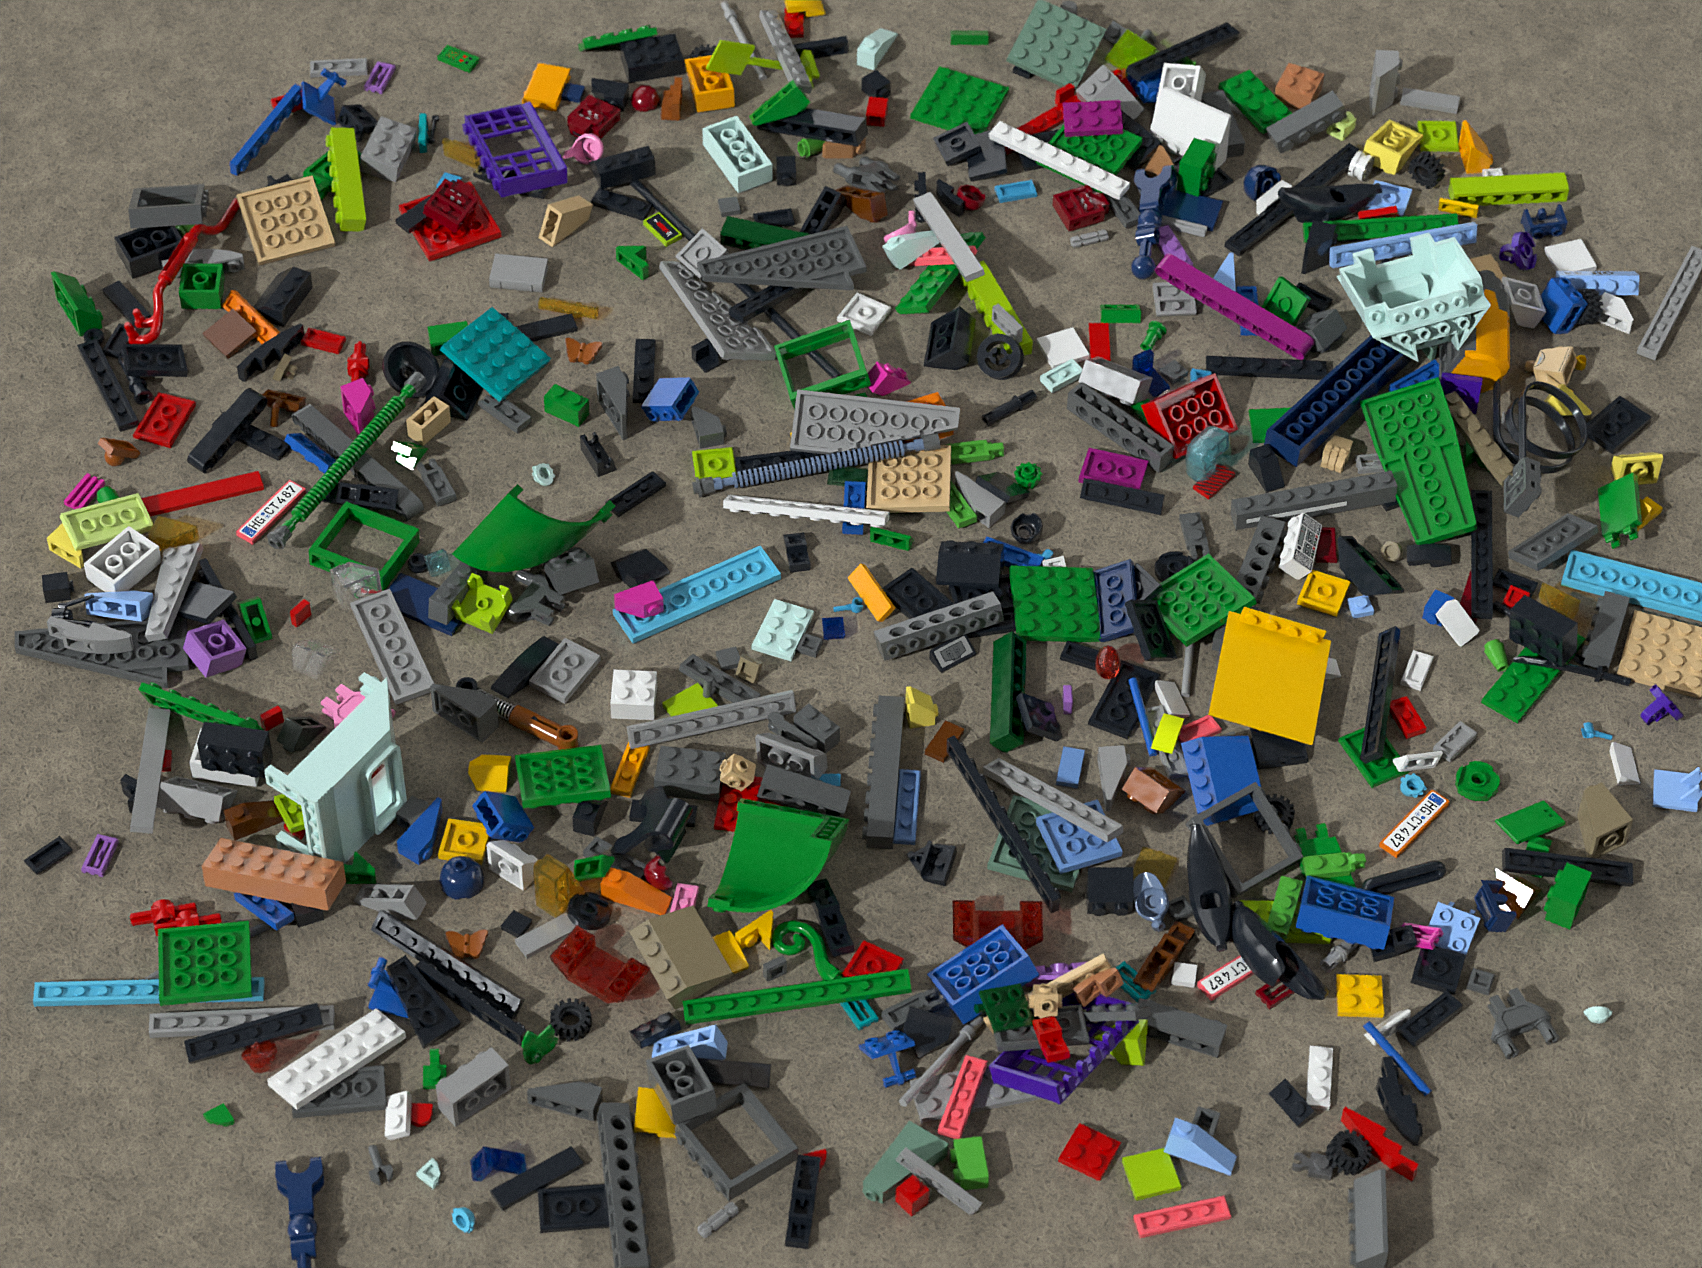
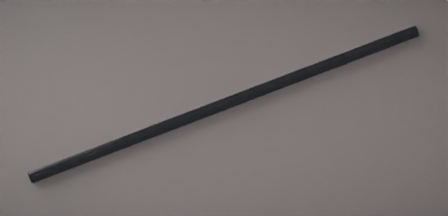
M640 180L629 182L688 241L696 235ZM733 283L748 298L757 293L748 284ZM772 307L763 312L791 340L802 336ZM817 350L806 353L832 379L842 375Z

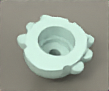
M548 463L532 467V475L537 483L548 486L553 482L555 475Z
M1595 1006L1585 1009L1584 1014L1592 1023L1601 1024L1608 1020L1613 1011L1606 1007Z

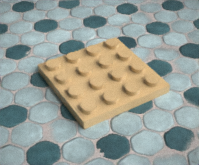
M313 176L236 194L259 266L335 246Z
M940 445L941 449L924 452L923 450L916 452L912 450L904 452L902 457L899 453L897 458L894 454L892 459L889 455L887 460L884 456L882 461L880 458L876 462L874 458L873 462L870 463L869 461L866 509L890 513L950 511L951 445Z
M1634 610L1617 675L1631 678L1633 682L1649 686L1657 684L1661 689L1701 699L1702 627Z

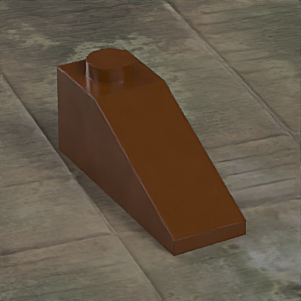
M849 185L836 189L846 198L845 206L859 218L875 223L888 215L884 193Z
M274 800L244 802L223 810L226 825L235 841L284 822Z

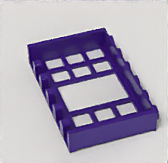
M530 101L522 105L518 104L468 116L465 115V123L462 124L463 132L465 135H468L470 145L474 146L476 157H480L481 166L486 169L487 177L492 180L493 188L495 191H498L500 197L568 183L567 166ZM526 120L529 124L521 127L514 125L515 122ZM509 124L511 129L502 131L497 129V126ZM492 128L494 131L481 135L479 130ZM531 129L541 147L493 157L484 139ZM544 151L547 158L533 159L531 154ZM527 156L528 162L516 164L514 157ZM509 159L510 166L498 167L496 161ZM550 162L551 169L539 170L537 164ZM528 166L533 167L535 172L523 175L519 169ZM515 170L517 176L504 178L501 172Z
M1074 992L1062 998V1006L1080 1005ZM1100 994L1088 1005L1082 1006V1009L1086 1011L1092 1010V1006L1096 1004H1105L1106 1007H1109L1112 1004L1122 1003L1123 1007H1126V1005L1132 1003L1109 996L1106 998ZM1139 1020L1116 1021L1114 1029L1103 1026L1106 1021H1098L1097 1023L1085 1021L1086 1026L1092 1028L1088 1032L1089 1044L1095 1046L1090 1048L1089 1056L1084 1061H1077L1076 1069L1054 1062L1048 1063L1047 1060L1029 1055L1034 1049L1003 1051L989 1065L993 1083L1061 1105L1139 1023ZM1098 1030L1105 1032L1102 1042L1091 1039ZM1024 1059L1035 1062L1028 1071L1017 1068ZM1041 1065L1053 1068L1046 1077L1035 1074ZM1059 1070L1070 1073V1075L1065 1074L1063 1076V1082L1052 1079Z

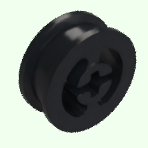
M994 334L987 337L980 344L977 351V362L980 369L991 378L1007 380L1014 377L1021 370L1024 363V353L1020 344L1010 336ZM1002 343L1008 344L1012 349V353L1010 354L1002 347L1001 349L993 347ZM1001 354H1003L1004 358H1000V360H998L997 356H1001ZM991 360L992 363L999 367L1000 365L1008 367L1001 371H995L991 369L989 361Z

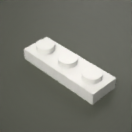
M1310 1046L1306 1102L1312 1109L1329 1111L1333 1048Z

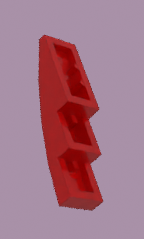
M1345 1106L1341 1122L1350 1133L1356 1131V1136L1363 1135L1362 1140L1369 1142L1367 1147L1371 1146L1372 1150L1370 1153L1391 1170L1412 1182L1417 1175L1419 1164L1401 1155L1403 1146L1385 1137V1127Z

